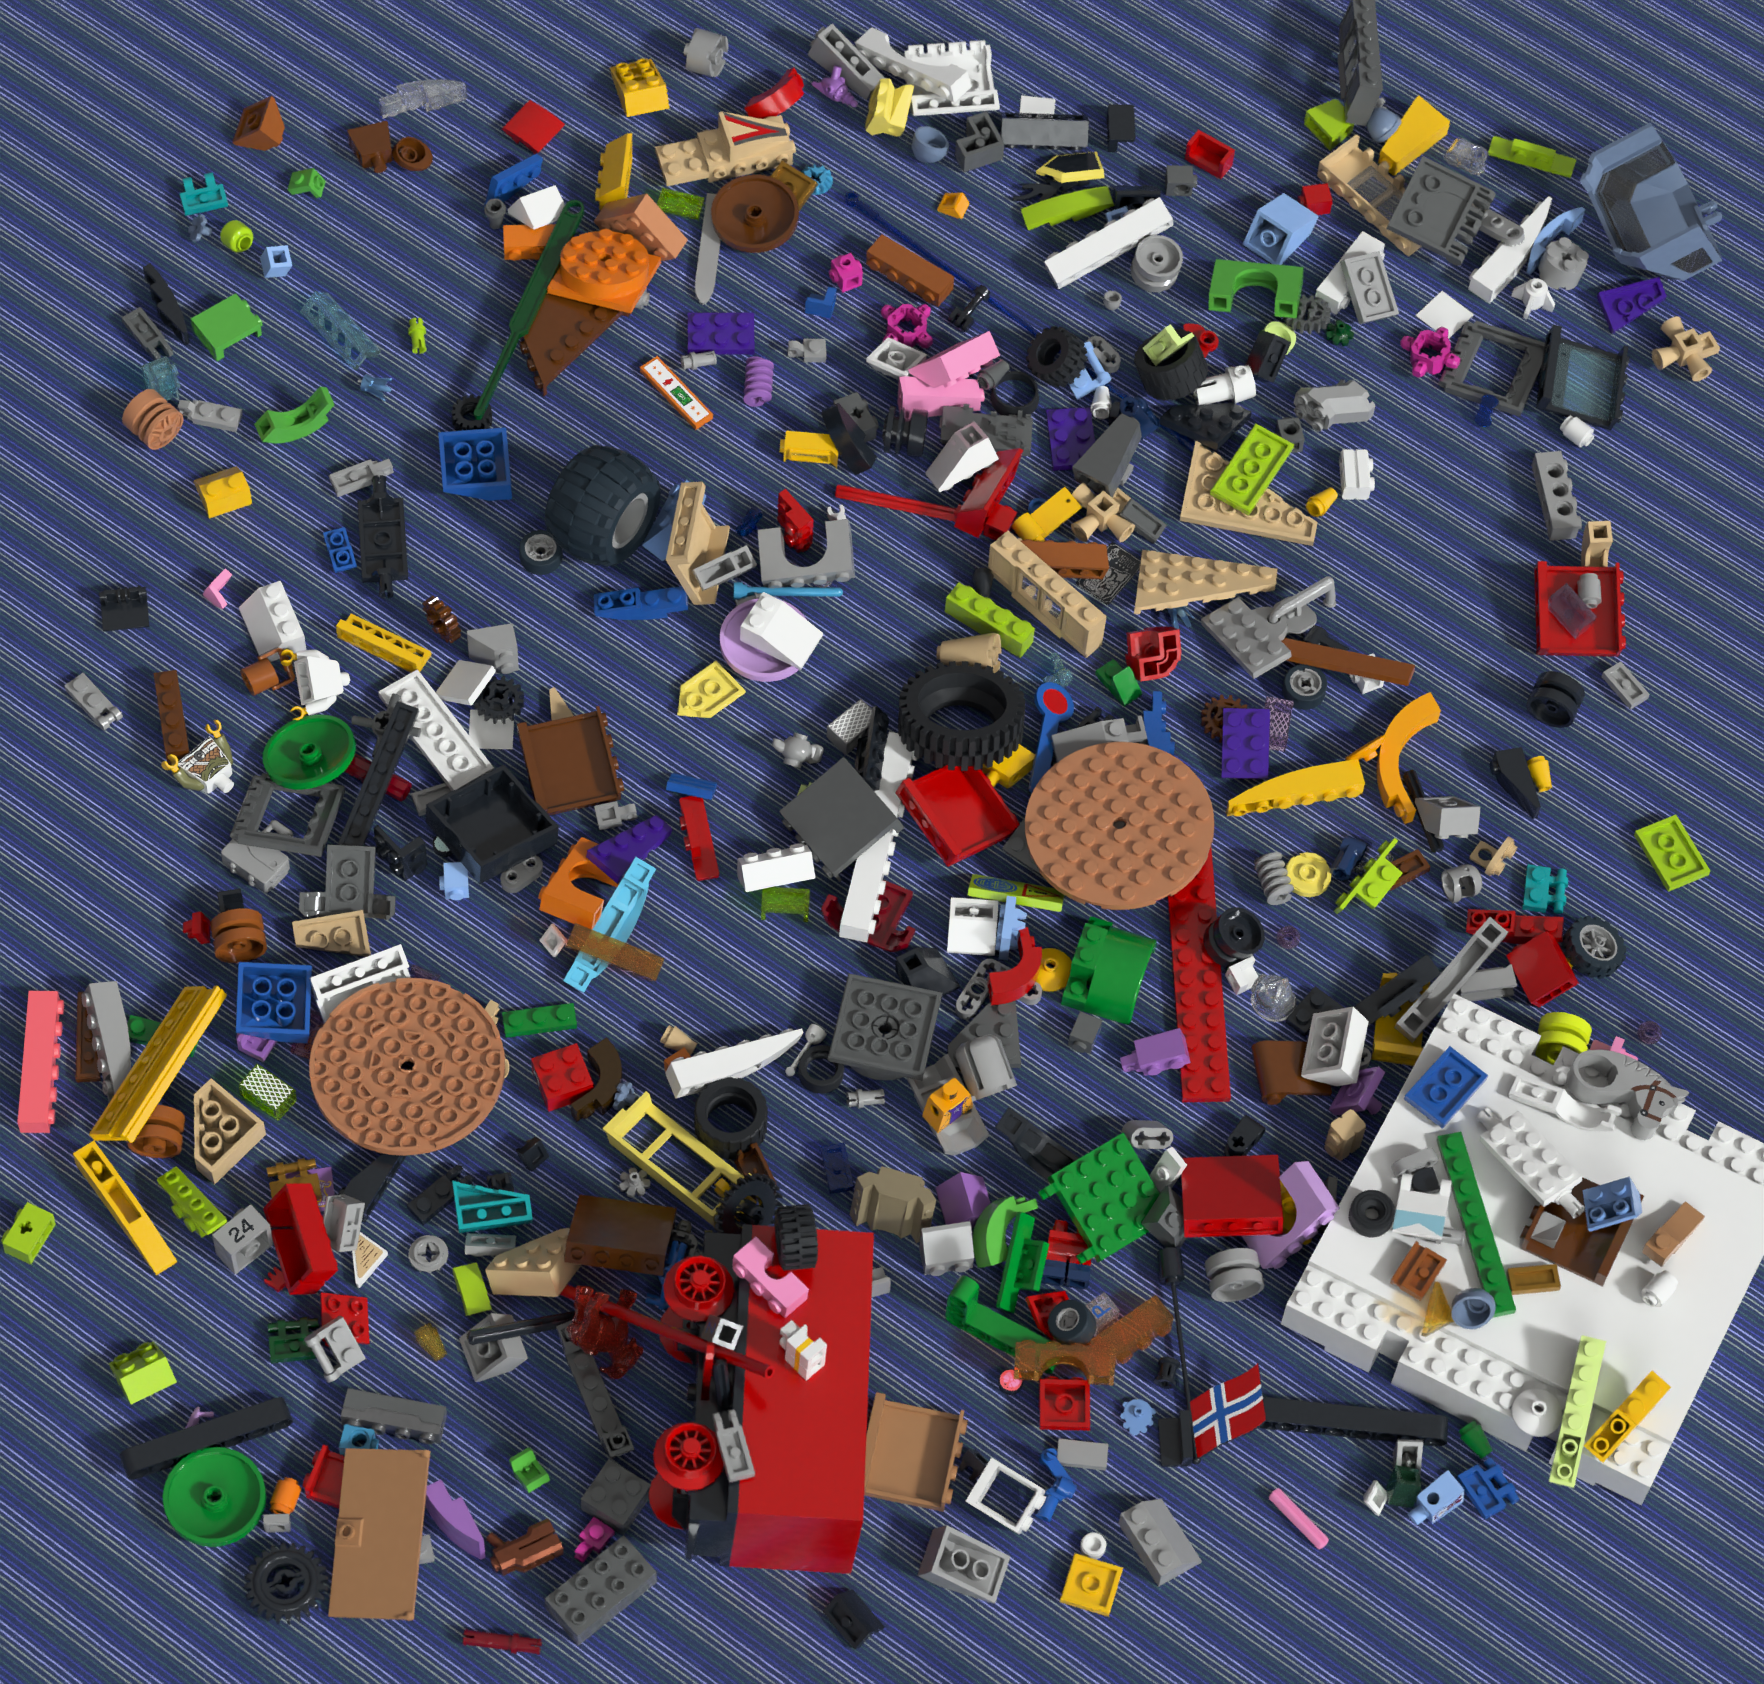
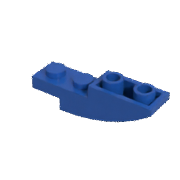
M682 586L640 592L639 588L594 594V614L603 618L651 620L668 618V613L688 610V595Z
M1153 691L1151 711H1143L1142 716L1147 736L1146 745L1174 755L1175 741H1171V732H1165L1166 721H1162V714H1166V701H1162V692Z

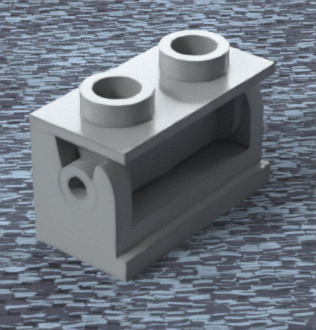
M344 1194L326 1197L323 1219L327 1235L330 1238L331 1248L338 1252L357 1250L364 1202Z

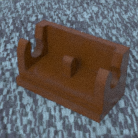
M757 1142L750 1145L748 1152L743 1153L742 1150L737 1152L734 1163L740 1174L743 1176L748 1173L751 1175L754 1173L764 1174L775 1181ZM751 1195V1197L756 1202H758V1198L755 1195Z

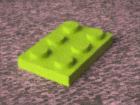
M1677 815L1635 831L1634 836L1668 892L1709 875V867Z

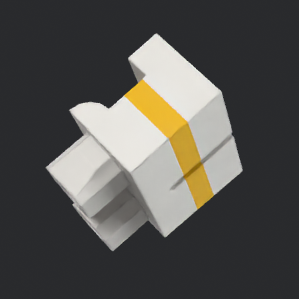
M791 1320L780 1330V1334L783 1337L779 1340V1344L786 1350L785 1360L805 1380H808L825 1365L827 1344L821 1338L813 1342L807 1336L808 1328L806 1324L799 1328Z

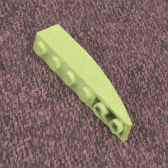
M1581 1335L1551 1468L1550 1483L1570 1488L1575 1486L1606 1345L1604 1340Z

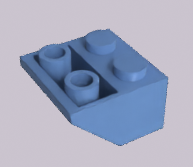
M1630 1176L1583 1190L1589 1232L1637 1218L1642 1213L1640 1193Z

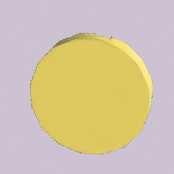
M1300 853V855L1292 857L1286 865L1288 870L1286 876L1291 878L1289 884L1294 886L1292 892L1300 896H1319L1330 885L1331 868H1329L1327 861L1323 857L1315 853Z

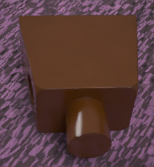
M388 121L347 130L349 146L361 167H373L376 173L386 171V163L392 161Z

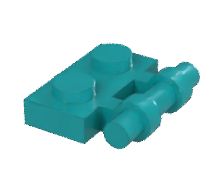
M1528 864L1522 910L1546 913L1547 905L1554 906V913H1563V906L1566 905L1567 899L1565 896V888L1568 887L1567 870L1558 869L1557 876L1553 877L1550 876L1551 868ZM1549 887L1556 888L1555 895L1548 894Z

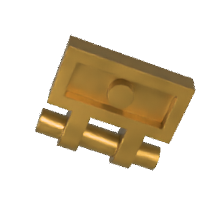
M300 1158L297 1159L298 1162L287 1164L280 1162L276 1163V1166L266 1168L268 1177L278 1175L279 1181L269 1182L272 1198L285 1184L311 1183L317 1200L322 1199L318 1173L308 1175L307 1172L308 1169L317 1168L315 1158L308 1160ZM300 1171L299 1177L286 1179L285 1174Z

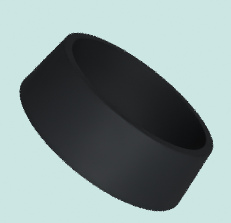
M1019 371L1007 372L992 389L990 401L995 411L1000 415H1018V410L1023 411L1022 417H1026V414H1032L1038 407V387L1034 379L1026 373ZM1008 380H1019L1029 384L1034 389L1035 396L1026 405L1010 406L998 398L996 387Z

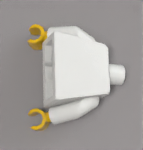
M286 649L281 652V655H288L291 658L290 660L281 661L282 665L289 666L293 660H297L294 662L300 700L301 705L306 706L304 708L299 706L293 707L290 712L298 710L301 715L299 718L292 720H300L305 714L313 715L326 711L336 701V696L343 693V686H347L350 682L349 674L347 672H340L337 661L330 660L328 656L316 649L297 651V653Z

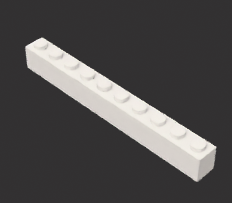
M889 732L884 751L880 788L874 792L897 818H903L905 806L895 792L903 780L908 778L912 780L915 766L911 764L912 760L917 761V758L914 756V751L909 752L906 749V744L903 745L901 736L898 733ZM893 828L856 860L840 923L839 937L867 942L869 934H874L876 920H873L874 914L878 915L880 911L881 901L878 900L879 894H884L886 881H883L884 875L888 876L891 862L888 861V857L893 856L896 842H892L893 837H898Z

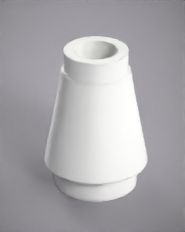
M1098 386L1092 401L1091 412L1097 419H1106L1109 417L1112 406L1109 389L1106 386Z

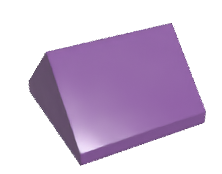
M960 1172L936 1187V1193L946 1225L970 1221L971 1228L975 1227L980 1214L990 1204L984 1179L981 1176Z

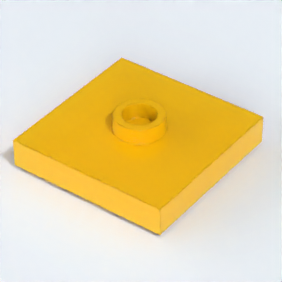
M1074 1553L1060 1602L1109 1617L1123 1568Z

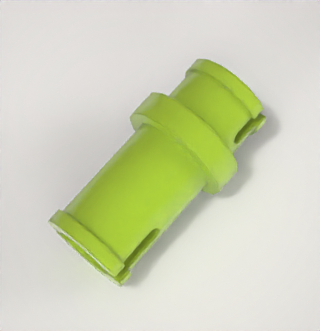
M412 318L409 320L410 327L408 328V333L412 340V352L417 354V348H419V354L426 352L424 337L426 327L423 326V319L418 318V323H416V318Z

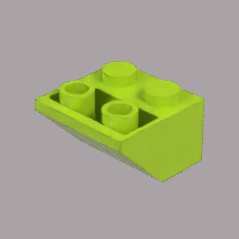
M154 1341L143 1343L137 1347V1350L129 1354H120L114 1358V1361L108 1363L130 1404L140 1401L177 1382L166 1356Z

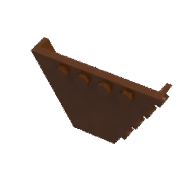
M547 293L529 333L521 337L519 342L522 354H526L528 357L526 359L528 369L535 374L533 379L536 389H541L544 397L547 394V386L621 315L629 316L631 313Z

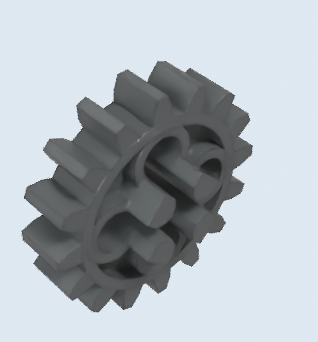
M1302 295L1297 318L1283 317V321H1286V326L1292 325V331L1299 329L1300 334L1304 331L1311 334L1313 330L1319 333L1320 328L1326 329L1327 324L1330 323L1331 309L1328 308V303H1322L1321 298L1314 300L1313 295L1310 298ZM1306 309H1309L1308 318L1305 320Z

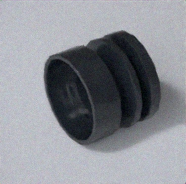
M890 406L883 427L884 453H890L891 444H896L895 454H899L902 445H906L907 456L922 458L928 411L913 409L911 417L906 418L905 408L901 407L900 416L895 417L896 406Z

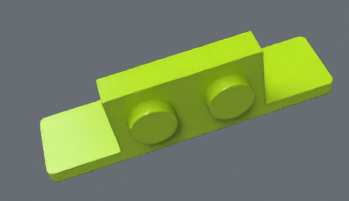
M1494 136L1488 151L1490 156L1568 178L1572 176L1576 159L1557 154L1554 149L1515 138L1514 141Z
M1396 838L1389 842L1385 840L1377 849L1379 855L1375 859H1369L1363 867L1366 870L1361 877L1357 875L1349 884L1351 890L1347 894L1343 892L1335 903L1338 905L1334 910L1336 914L1340 913L1355 895L1373 910L1402 875V872L1385 858L1398 842Z
M178 1167L172 1168L157 1178L158 1184L167 1192L174 1204L171 1207L172 1211L178 1219H184V1223L190 1232L196 1231L203 1238L227 1223L225 1216Z

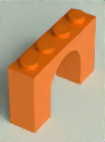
M581 837L576 845L572 844L568 857L566 859L563 858L559 864L558 871L551 874L547 887L543 886L538 896V899L541 900L539 910L592 931L601 917L604 900L579 890L571 881L578 878H594L614 887L619 885L586 858L587 850L598 845V843Z

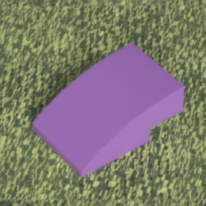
M442 1480L428 1485L425 1507L438 1527L450 1540L469 1554L479 1559L485 1558L484 1539L462 1496L452 1501Z

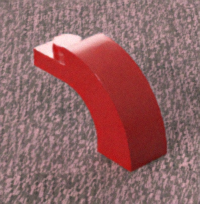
M795 67L788 69L775 86L750 99L744 108L748 116L765 119L770 116L775 117L787 110L804 94L802 90L804 87L802 77L797 73Z

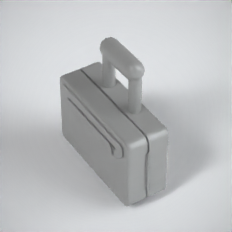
M272 820L262 831L266 833L273 829L279 834L293 837V832L276 820ZM232 839L221 851L222 862L230 868L232 873L239 874L248 881L250 886H256L264 893L274 889L288 874L290 869L288 856L280 850L238 844V840Z

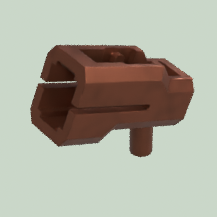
M547 1518L530 1526L526 1535L513 1541L504 1542L493 1532L490 1533L486 1540L496 1548L492 1550L493 1557L490 1558L495 1572L500 1571L502 1576L515 1570L525 1573L563 1555L562 1544L557 1534H553L555 1530L550 1520Z

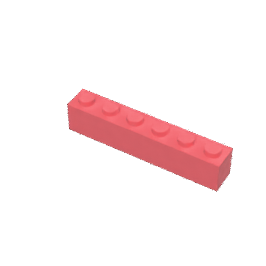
M29 991L18 1111L20 1133H50L51 1124H55V1109H52V1102L57 1101V1088L54 1087V1080L59 1078V1066L56 1065V1058H60L61 1054L60 1043H57L58 1036H62V1022H59V1015L64 1014V1000H60L58 991Z

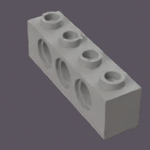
M1561 451L1535 453L1531 466L1549 541L1576 538L1578 530L1582 527L1581 517L1577 516L1576 497H1572L1571 493L1572 480L1567 477V460L1563 459Z

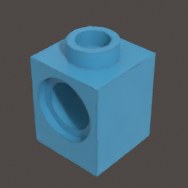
M345 1424L339 1445L340 1455L345 1456L346 1448L378 1449L379 1439L375 1438V1431L373 1429ZM362 1440L366 1442L362 1447L354 1446L356 1441Z

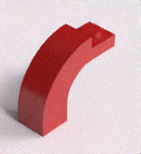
M1028 927L1018 930L1017 945L1021 960L1019 964L1007 971L989 973L987 988L991 1005L1006 1004L1018 1000L1027 994L1037 981L1042 960V947H1035L1034 936H1030Z

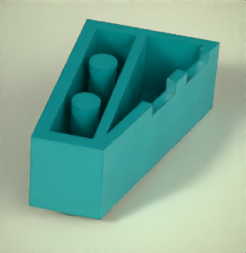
M452 1181L459 1233L532 1223L533 1218L529 1195Z

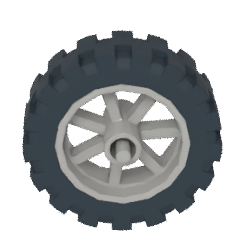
M1585 916L1583 919L1582 917L1577 919L1563 935L1562 948L1565 949V957L1569 958V963L1573 967L1576 966L1580 973H1586L1590 978L1597 977L1598 979H1603L1605 976L1609 977L1622 965L1626 958V955H1624L1626 953V946L1623 945L1624 939L1618 935L1619 932L1616 928L1610 926L1609 922H1603L1599 917L1591 918V916Z

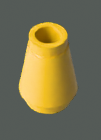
M1328 488L1310 497L1306 503L1308 513L1313 517L1323 516L1335 499H1337V492L1333 488Z
M1544 756L1529 759L1527 765L1531 778L1539 792L1550 790L1552 785L1548 760H1545Z

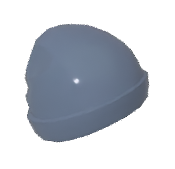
M1375 107L1366 126L1372 140L1376 143H1382L1396 132L1402 120L1397 114L1388 109Z
M925 126L917 128L913 135L911 147L917 160L924 163H933L940 161L948 154L949 142L941 132L935 128Z
M1468 1288L1459 1292L1454 1297L1451 1306L1453 1321L1465 1329L1481 1328L1493 1318L1496 1310L1494 1298L1481 1288Z

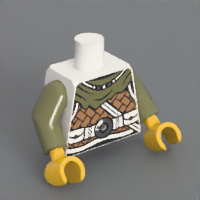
M213 720L216 724L215 731L210 729L209 724L205 726L207 733L213 734V739L209 736L179 762L175 755H168L167 757L171 760L172 766L168 765L166 761L162 762V768L171 770L172 775L183 788L196 791L202 790L205 793H211L217 787L224 793H227L233 788L234 782L229 779L232 775V752L224 734L219 732L221 730V723L218 720Z

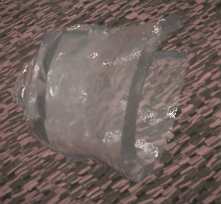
M1262 973L1253 983L1251 988V1005L1263 1019L1272 1022L1284 1021L1296 1008V996L1292 991L1288 978L1278 975L1267 976Z

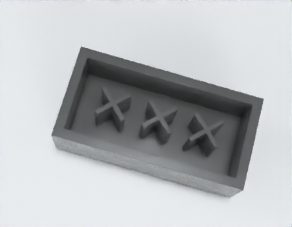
M623 1535L545 1598V1609L579 1646L656 1584L657 1572Z

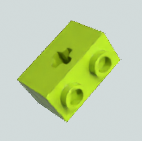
M27 1202L24 1208L19 1209L16 1213L15 1223L11 1229L5 1231L2 1237V1244L5 1253L31 1265L56 1223L52 1213Z

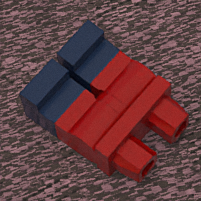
M1055 1220L1053 1229L1049 1233V1248L1041 1283L1063 1286L1067 1261L1069 1262L1066 1287L1088 1290L1091 1259L1080 1264L1076 1255L1088 1249V1246L1078 1229L1077 1233L1067 1232L1068 1222Z

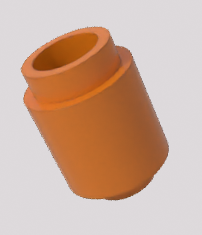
M288 1477L277 1481L269 1503L272 1513L290 1515V1512L294 1511L302 1490L298 1486V1481Z

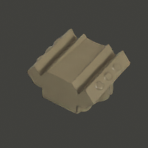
M881 1166L877 1174L867 1172L857 1177L850 1216L856 1226L867 1222L872 1231L875 1229L887 1231L898 1235L900 1239L911 1234L915 1242L918 1243L920 1242L921 1228L931 1227L936 1199L931 1190L924 1187L923 1177Z

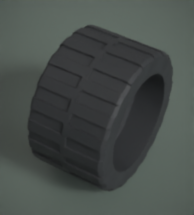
M1174 329L1181 339L1191 333L1184 329ZM1156 333L1147 338L1138 347L1134 355V363L1145 390L1149 396L1158 400H1175L1191 394L1202 385L1208 374V365L1197 337L1194 335L1173 356L1155 366L1143 350V347L1159 334Z
M727 1077L709 1083L699 1093V1097L695 1102V1135L702 1144L719 1157L736 1159V1154L739 1150L746 1153L750 1150L751 1144L757 1142L759 1146L765 1139L768 1117L765 1097L753 1083L741 1078ZM736 1104L746 1108L753 1115L754 1121L742 1131L728 1133L716 1129L709 1122L708 1116L719 1106Z

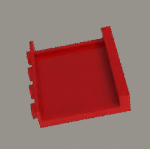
M1547 561L1537 562L1534 567L1537 655L1618 657L1626 646V637L1622 636V627L1625 626V614H1621V606L1624 605V592L1620 591V584H1623L1624 574L1623 570H1620V563H1616L1614 567L1547 566ZM1586 573H1594L1600 580L1602 602L1596 608L1590 609L1592 611L1591 614L1593 613L1595 618L1584 616L1586 612L1581 613L1580 609H1578L1579 604H1575V601H1573L1574 596L1576 597L1577 595L1578 598L1577 582L1579 581V576ZM1565 589H1572L1574 592H1571V594H1574V596L1569 595L1567 597L1563 592Z
M948 765L914 781L910 778L903 780L895 792L947 867L1011 837L1020 825L1016 816L1004 803L1002 796L992 786L990 779L985 776L982 770H974L973 766H968V771H961V766H955V770H948Z
M1278 1155L1182 1158L1187 1164L1181 1174L1184 1237L1283 1234Z

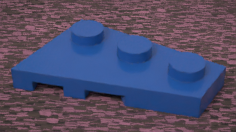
M535 154L492 176L485 205L490 199H499L503 203L536 178L541 172L543 158Z

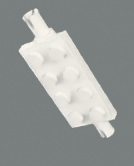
M1489 1108L1484 1109L1486 1114L1481 1111L1477 1115V1120L1488 1131L1480 1135V1142L1543 1207L1550 1202H1554L1558 1205L1561 1204L1573 1218L1581 1215L1585 1210V1206L1571 1193L1572 1189L1582 1182V1175L1519 1111L1503 1121H1500Z

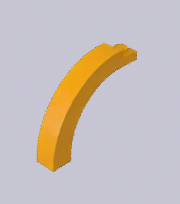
M1431 692L1410 702L1395 716L1386 730V737L1381 744L1378 755L1377 784L1385 808L1394 806L1396 815L1401 817L1404 824L1413 821L1416 809L1406 793L1400 778L1399 755L1413 735L1423 728L1438 722L1441 710Z

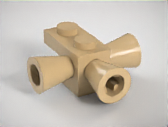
M1678 316L1665 321L1661 326V330L1672 340L1671 347L1652 350V359L1655 366L1662 370L1677 361L1680 367L1688 365L1693 381H1700L1709 376L1712 368L1703 359L1719 353L1720 350L1710 331L1700 335L1696 333L1694 328L1685 331L1681 318Z
M1085 483L1079 485L1072 493V496L1078 503L1087 509L1086 517L1071 524L1073 533L1081 541L1086 542L1096 528L1103 532L1109 527L1120 542L1125 541L1134 531L1135 525L1118 516L1131 499L1119 488H1117L1113 498L1105 491L1095 496Z

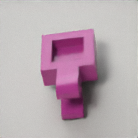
M593 1517L579 1535V1540L582 1543L574 1551L576 1553L574 1558L583 1563L592 1550L600 1553L614 1536V1530Z

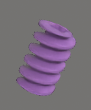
M750 357L746 360L743 400L751 407H758L772 398L771 385L773 384L772 377L774 373L772 370L774 369V364L761 357Z

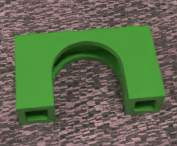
M1216 259L1209 291V310L1231 312L1235 293L1243 287L1258 285L1269 288L1276 294V317L1297 318L1303 285V267Z

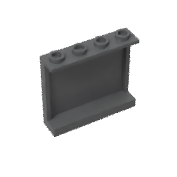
M844 757L779 811L785 818L781 822L790 832L794 829L798 833L795 836L798 842L808 845L811 849L812 858L816 863L821 860L824 864L822 870L830 879L834 876L839 882L842 879L838 874L892 828L897 834L905 828Z

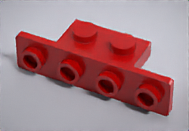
M696 796L682 797L679 799L682 816L679 817L681 831L686 830L687 837H683L686 851L690 850L696 880L703 881L718 878L719 869L703 798Z

